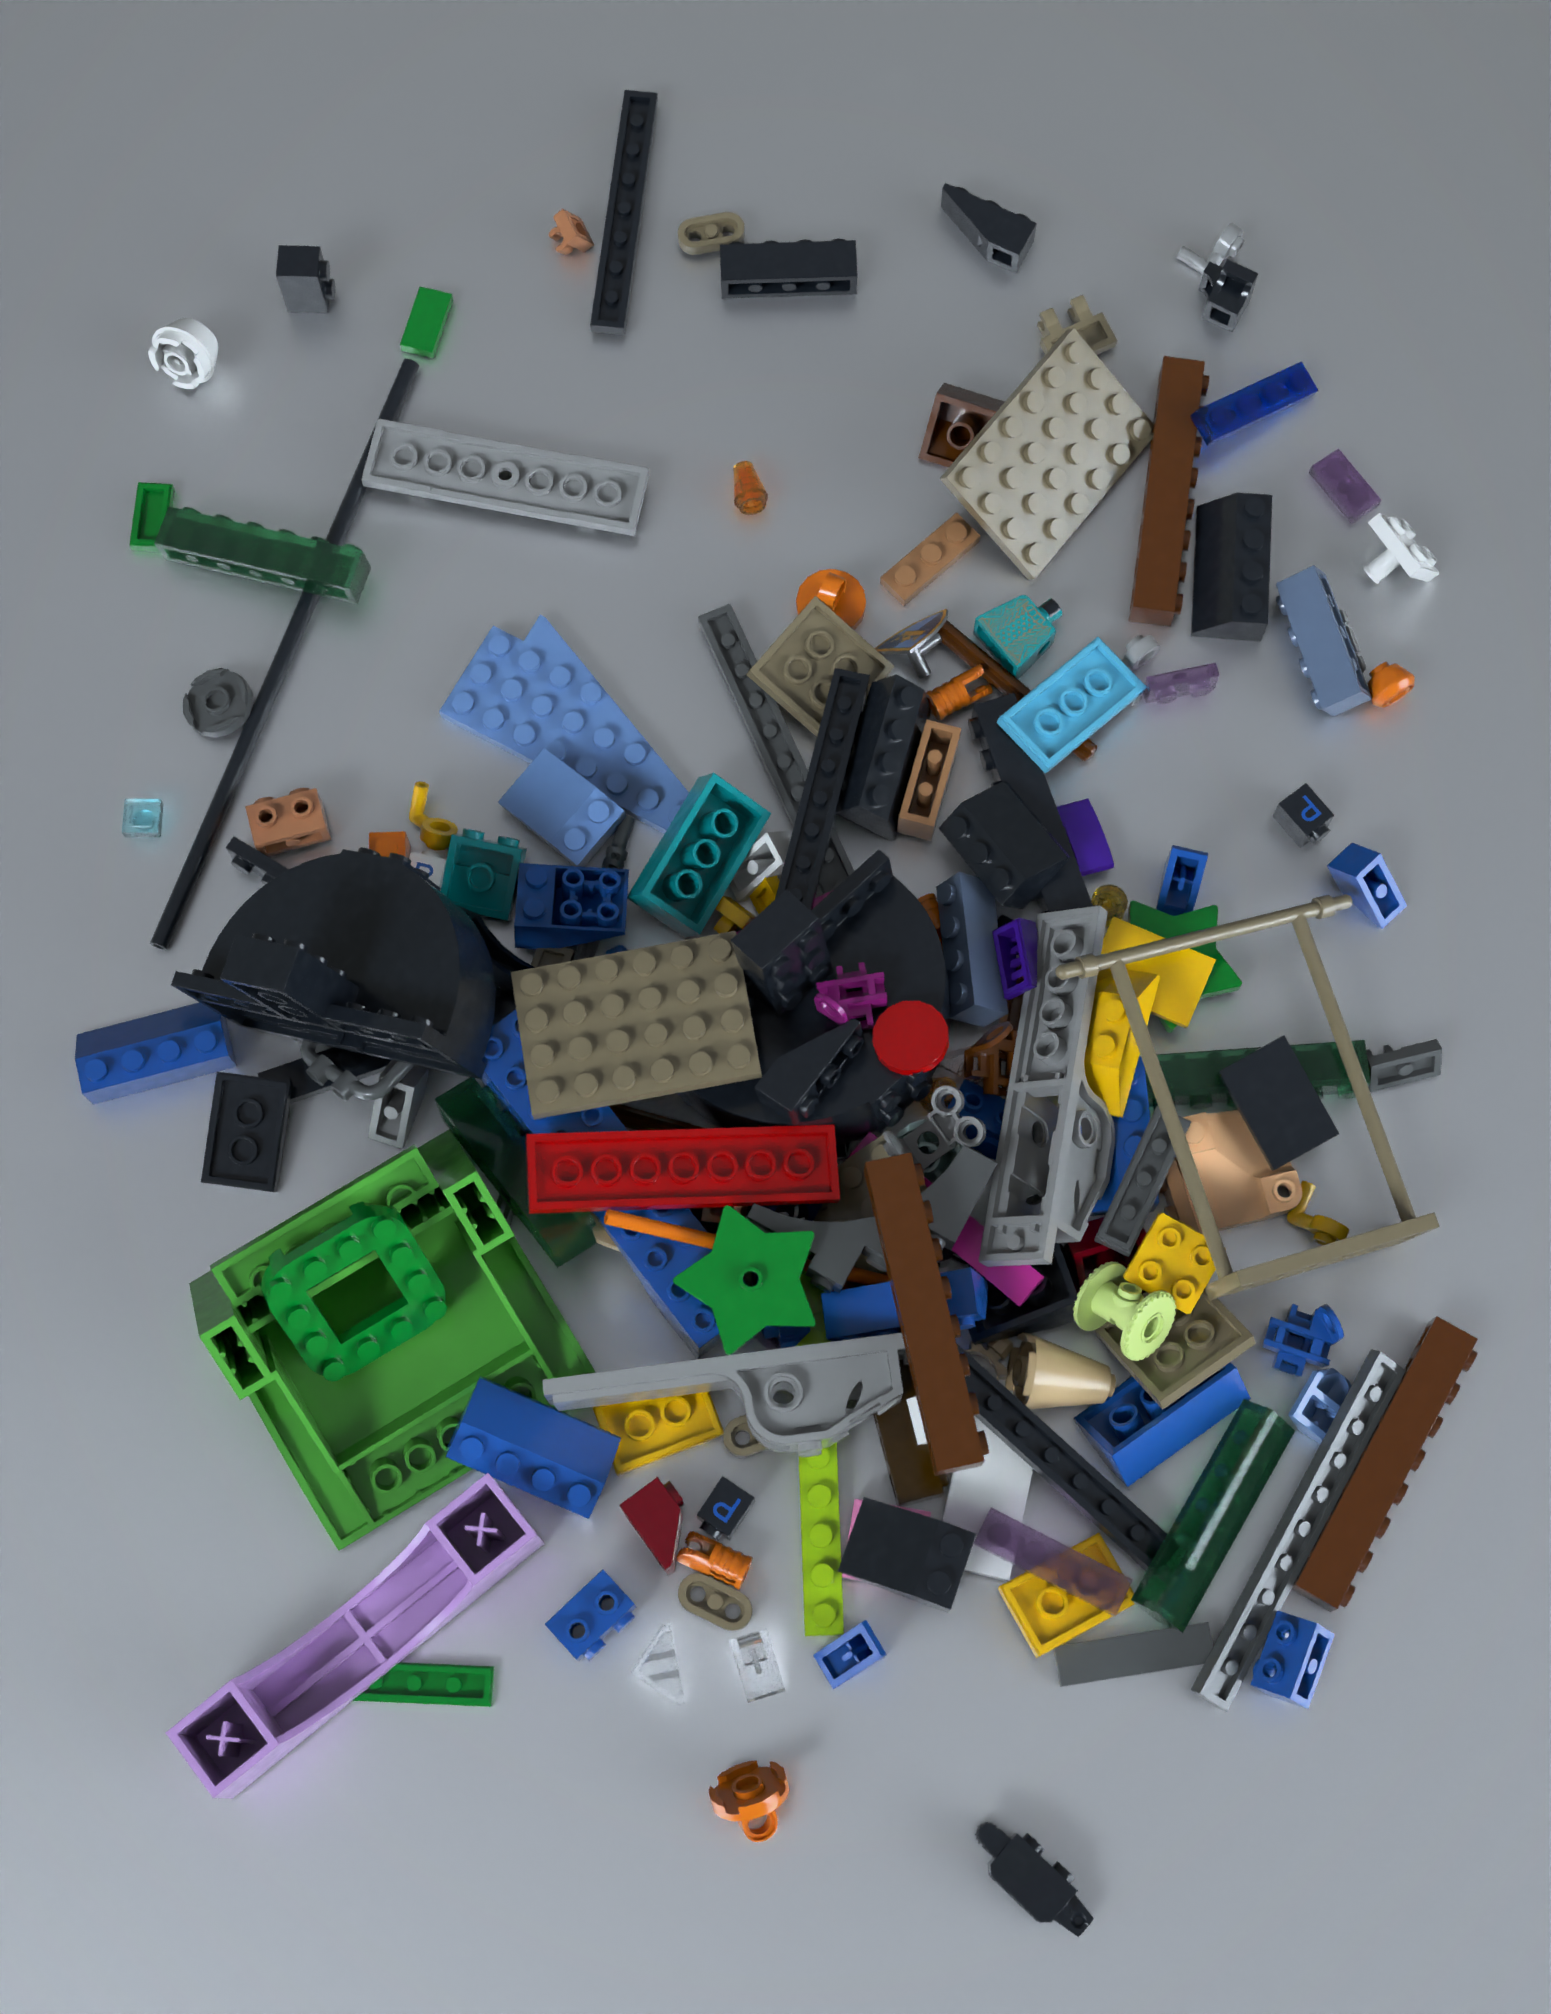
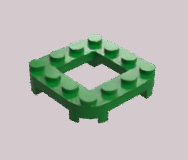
M364 1201L349 1206L353 1214L286 1255L279 1248L268 1257L270 1264L264 1272L262 1283H259L267 1305L308 1367L315 1373L324 1376L328 1381H338L344 1376L360 1370L426 1330L447 1312L445 1304L446 1292L440 1278L402 1216L392 1205L390 1207L382 1205L366 1206ZM375 1250L402 1292L403 1297L337 1335L307 1290Z

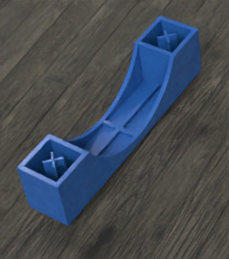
M516 1009L492 1026L488 1045L482 1060L486 1067L480 1080L515 1125L520 1127L526 1134L628 1131L609 1106L534 1120L531 1113ZM689 1208L620 1211L707 1232ZM593 1211L594 1216L635 1272L651 1301L696 1359H699L719 1344L721 1337L712 1308L673 1282L675 1276L712 1252V1249L604 1224L606 1211ZM743 1278L744 1284H745L746 1286L750 1287V1286L747 1284V1282L744 1280V1278Z

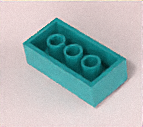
M714 772L699 777L629 892L627 899L684 938L700 935L771 813Z

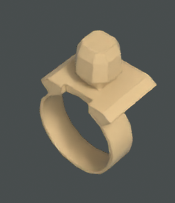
M1008 1338L992 1341L987 1344L988 1349L985 1350L981 1344L974 1345L971 1341L969 1350L965 1351L968 1354L978 1355L989 1361L995 1369L996 1379L998 1381L1006 1380L1008 1375L1007 1369L999 1360L1004 1361L1012 1351L1013 1343Z

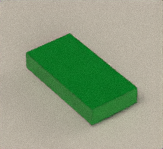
M419 287L400 343L401 351L434 359L453 303L452 294Z
M138 482L129 544L132 551L167 552L175 493L173 484Z

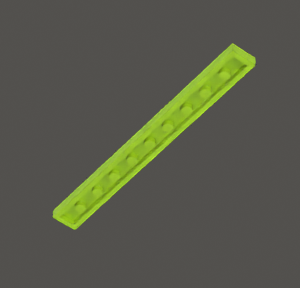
M806 1271L802 1272L800 1282L816 1325L810 1327L811 1331L796 1346L831 1342L826 1338L821 1293L826 1292L810 1283L812 1278L806 1275ZM836 1442L830 1447L822 1448L821 1455L799 1457L805 1636L844 1634L842 1573L838 1572L841 1563Z

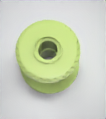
M1106 1262L1104 1265L1101 1264L1099 1268H1095L1093 1273L1089 1274L1088 1278L1084 1280V1284L1080 1287V1291L1076 1295L1077 1301H1074V1321L1078 1327L1085 1331L1096 1330L1106 1322H1110L1113 1325L1116 1324L1122 1330L1120 1346L1123 1355L1130 1360H1144L1145 1357L1148 1358L1151 1353L1153 1354L1165 1341L1166 1336H1168L1175 1320L1174 1316L1176 1315L1175 1300L1171 1294L1163 1290L1152 1292L1144 1298L1141 1294L1142 1289L1139 1286L1128 1283L1123 1278V1274L1126 1271L1125 1266L1118 1262Z

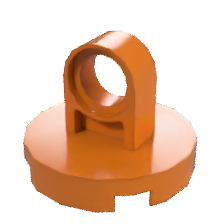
M836 569L820 570L808 576L799 587L796 597L798 615L816 596L852 629L855 630L863 621L866 610L865 592L858 580L847 572Z
M748 1761L734 1765L722 1772L717 1777L719 1784L715 1788L711 1786L709 1788V1796L714 1813L721 1819L738 1821L746 1837L753 1842L766 1841L772 1837L778 1826L775 1809L787 1799L790 1791L784 1768L771 1761L770 1767H758L757 1761ZM767 1815L763 1826L757 1829L749 1828L750 1820Z

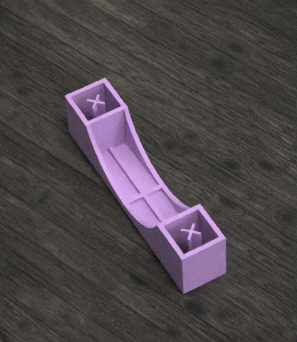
M489 1473L485 1474L428 1520L411 1543L354 1597L294 1643L257 1667L231 1679L166 1732L167 1736L213 1798L233 1799L545 1543Z

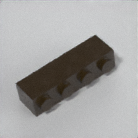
M899 1360L903 1387L901 1401L881 1415L875 1413L873 1417L896 1505L904 1507L942 1497L944 1494L943 1487L949 1484L947 1474L934 1475L928 1445L917 1444L906 1400L915 1397L916 1394L909 1365H904L903 1360Z

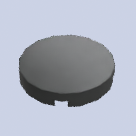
M224 668L206 671L195 678L190 684L192 688L188 695L185 693L183 698V714L189 725L203 736L214 738L229 735L239 729L249 718L253 707V692L247 681L238 673L236 674Z

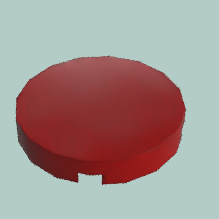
M902 1001L889 1006L878 1017L873 1028V1046L879 1061L890 1071L901 1075H913V1073L921 1071L925 1073L932 1070L944 1059L949 1048V1030L943 1015L932 1005L921 1001Z

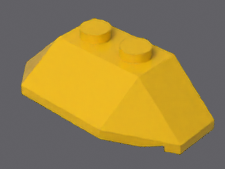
M1127 969L1147 1026L1160 976L1158 974ZM1110 975L1096 983L1084 1068L1091 1090L1106 1103L1109 1114L1123 1118L1140 1052L1113 975Z

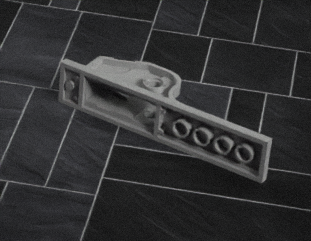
M1100 905L1037 914V987L1025 992L1023 996L995 1161L998 1164L993 1172L978 1261L986 1267L1052 1264L1055 1243L1081 1241L1089 1225L1087 1221L1097 1200H1101L1109 1184L1115 1147L1114 1122L1112 1115L1109 1114L1106 1103L1091 1090L1084 1068L1098 974L1084 979L1076 976L1064 980L1059 979L1055 974V970L1059 965L1074 962L1078 956L1090 953L1094 954V956L1101 955L1108 911ZM1059 1095V1109L1046 1097ZM1034 1195L1030 1204L1025 1202L1027 1198Z
M895 1333L543 1379L542 1382L545 1398L550 1406L555 1405L558 1411L732 1389L742 1399L746 1410L748 1427L754 1438L761 1445L775 1452L788 1453L798 1451L799 1457H812L821 1455L822 1448L830 1447L850 1434L848 1430L875 1413L881 1415L899 1404L903 1395L899 1360H903L904 1365L909 1364L902 1334ZM784 1390L790 1392L794 1398L790 1403L779 1404L773 1399V1396L777 1392ZM848 1400L858 1401L854 1409L846 1408Z

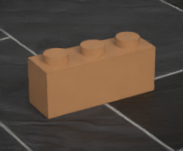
M926 719L898 818V833L932 841L959 746L961 728Z

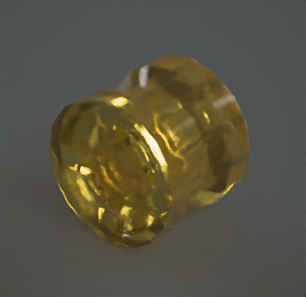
M1102 885L1095 890L1091 899L1093 906L1100 905L1108 911L1105 928H1108L1113 916L1121 920L1124 917L1128 900L1125 892L1118 886Z

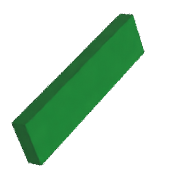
M399 1662L353 1701L492 1707L495 1666Z

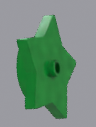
M1133 900L1128 907L1129 923L1164 938L1217 926L1218 906L1216 905L1177 916L1169 915ZM1216 942L1190 948L1216 959L1200 999L1240 989L1242 981L1216 949ZM1158 1017L1168 1033H1172L1177 1027L1176 1024Z
M726 1205L722 1212L712 1252L675 1276L673 1282L712 1308L724 1351L727 1355H732L766 1326L814 1327L816 1325L800 1282L815 1234L813 1231L765 1233L731 1206ZM750 1271L755 1272L759 1278L758 1283L753 1287H748L743 1282L744 1275Z

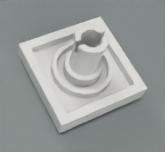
M1378 513L1368 522L1387 547L1372 562L1363 567L1367 575L1376 584H1379L1382 579L1399 565L1403 567L1410 577L1430 582L1439 574L1434 566L1437 562L1436 558L1427 547L1422 546L1420 548L1413 540L1416 533L1404 519L1399 521L1394 515L1389 517Z

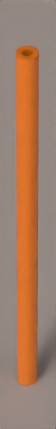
M607 1209L604 1217V1224L708 1249L713 1248L716 1234L611 1209ZM806 1260L803 1271L807 1272L811 1260ZM854 1267L847 1281L867 1286L889 1282V1278L886 1274Z

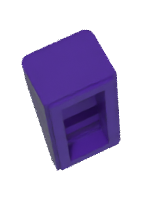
M1019 917L992 931L1004 999L1007 1000L1037 987L1038 934L1036 922ZM1021 965L1022 969L1016 971V967ZM1023 976L1024 981L1016 985V979Z

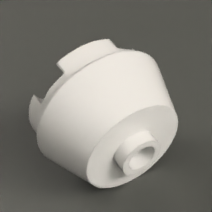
M181 318L158 329L154 333L148 354L157 372L162 368L169 376L175 379L172 383L173 385L184 389H195L199 383L208 381L213 375L218 354V342L214 334L201 322L191 318Z

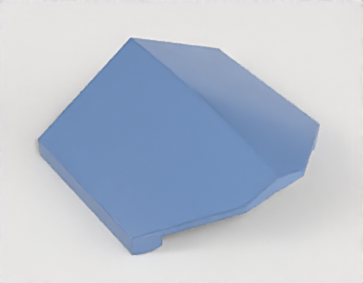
M1334 1368L1313 1371L1288 1414L1299 1432L1321 1444L1352 1386L1350 1381Z

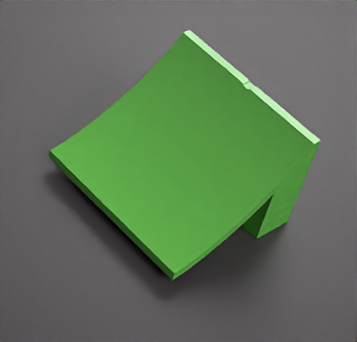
M450 1129L418 1148L414 1144L214 1262L210 1265L211 1271L189 1283L200 1339L238 1398L242 1400L249 1396L292 1474L338 1551L472 1470L470 1467L447 1458L446 1452L451 1437L480 1376L550 1406L544 1396L543 1379L596 1373L515 1238L513 1231ZM364 1201L366 1206L382 1205L390 1207L392 1205L402 1216L440 1278L446 1292L445 1304L447 1312L429 1328L360 1370L346 1375L338 1381H328L324 1376L315 1373L308 1367L267 1305L259 1283H262L264 1272L270 1264L268 1257L279 1248L286 1255L353 1214L349 1206ZM375 1250L307 1290L337 1335L403 1297L402 1292Z

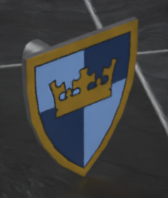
M944 609L909 625L879 644L875 649L882 655L907 654L919 678L928 676L931 670L923 655L942 642L938 631L948 618V610Z

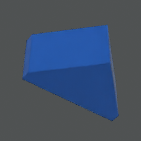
M1172 845L1165 862L1156 905L1157 910L1172 916L1194 910L1208 853Z
M865 1620L813 1656L831 1687L835 1689L885 1658L887 1654Z

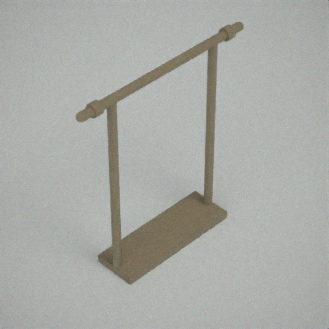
M1347 894L1336 897L1324 895L1313 898L1311 903L1094 956L1092 953L1078 956L1074 962L1061 964L1055 970L1056 976L1062 980L1076 976L1081 979L1096 976L1100 970L1108 968L1112 972L1219 1277L1218 1280L1205 1287L1209 1301L1401 1244L1440 1227L1435 1212L1416 1218L1307 922L1308 918L1323 919L1334 916L1336 911L1350 908L1353 900ZM1292 923L1401 1222L1233 1272L1125 964Z

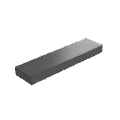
M1156 1106L1094 1239L1095 1242L1127 1257L1132 1252L1176 1156L1159 1106ZM1178 1115L1186 1135L1191 1121Z
M1209 1622L1061 1645L1054 1649L1060 1687L1205 1664L1213 1648Z

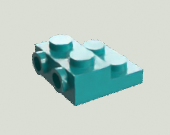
M463 828L462 835L451 834L440 892L457 905L479 915L507 921L511 920L518 885L519 863L525 862L527 848L519 847L520 840L505 836H498L497 842L485 840L484 832Z

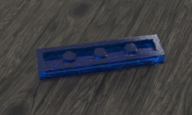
M1301 361L1196 410L1190 417L1208 446L1313 397L1319 390Z

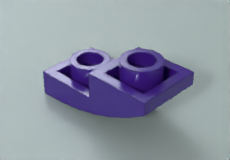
M1089 799L1057 806L1081 875L1086 876L1114 868L1109 845Z

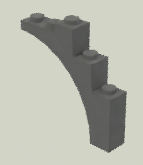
M965 1145L962 1146L947 1170L925 1191L921 1192L922 1200L930 1201L934 1223L928 1224L931 1238L938 1237L941 1250L945 1247L951 1251L998 1164ZM755 1203L747 1215L746 1219L765 1233L813 1231L815 1236L807 1259L811 1260L806 1275L812 1278L810 1283L826 1293H831L832 1290L838 1293L841 1292L861 1254L868 1257L866 1261L873 1267L884 1272L887 1271L874 1216L845 1222L808 1221L781 1215Z

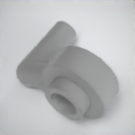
M1233 223L1229 224L1218 239L1207 261L1185 246L1181 248L1176 258L1203 275L1209 261L1220 266L1222 261L1229 255L1233 258L1237 255L1245 242L1241 238L1243 230Z
M1138 635L1126 645L1127 653L1121 661L1131 671L1136 670L1148 663L1159 652L1161 646L1152 635L1146 637ZM1142 696L1137 697L1130 705H1136L1142 699Z

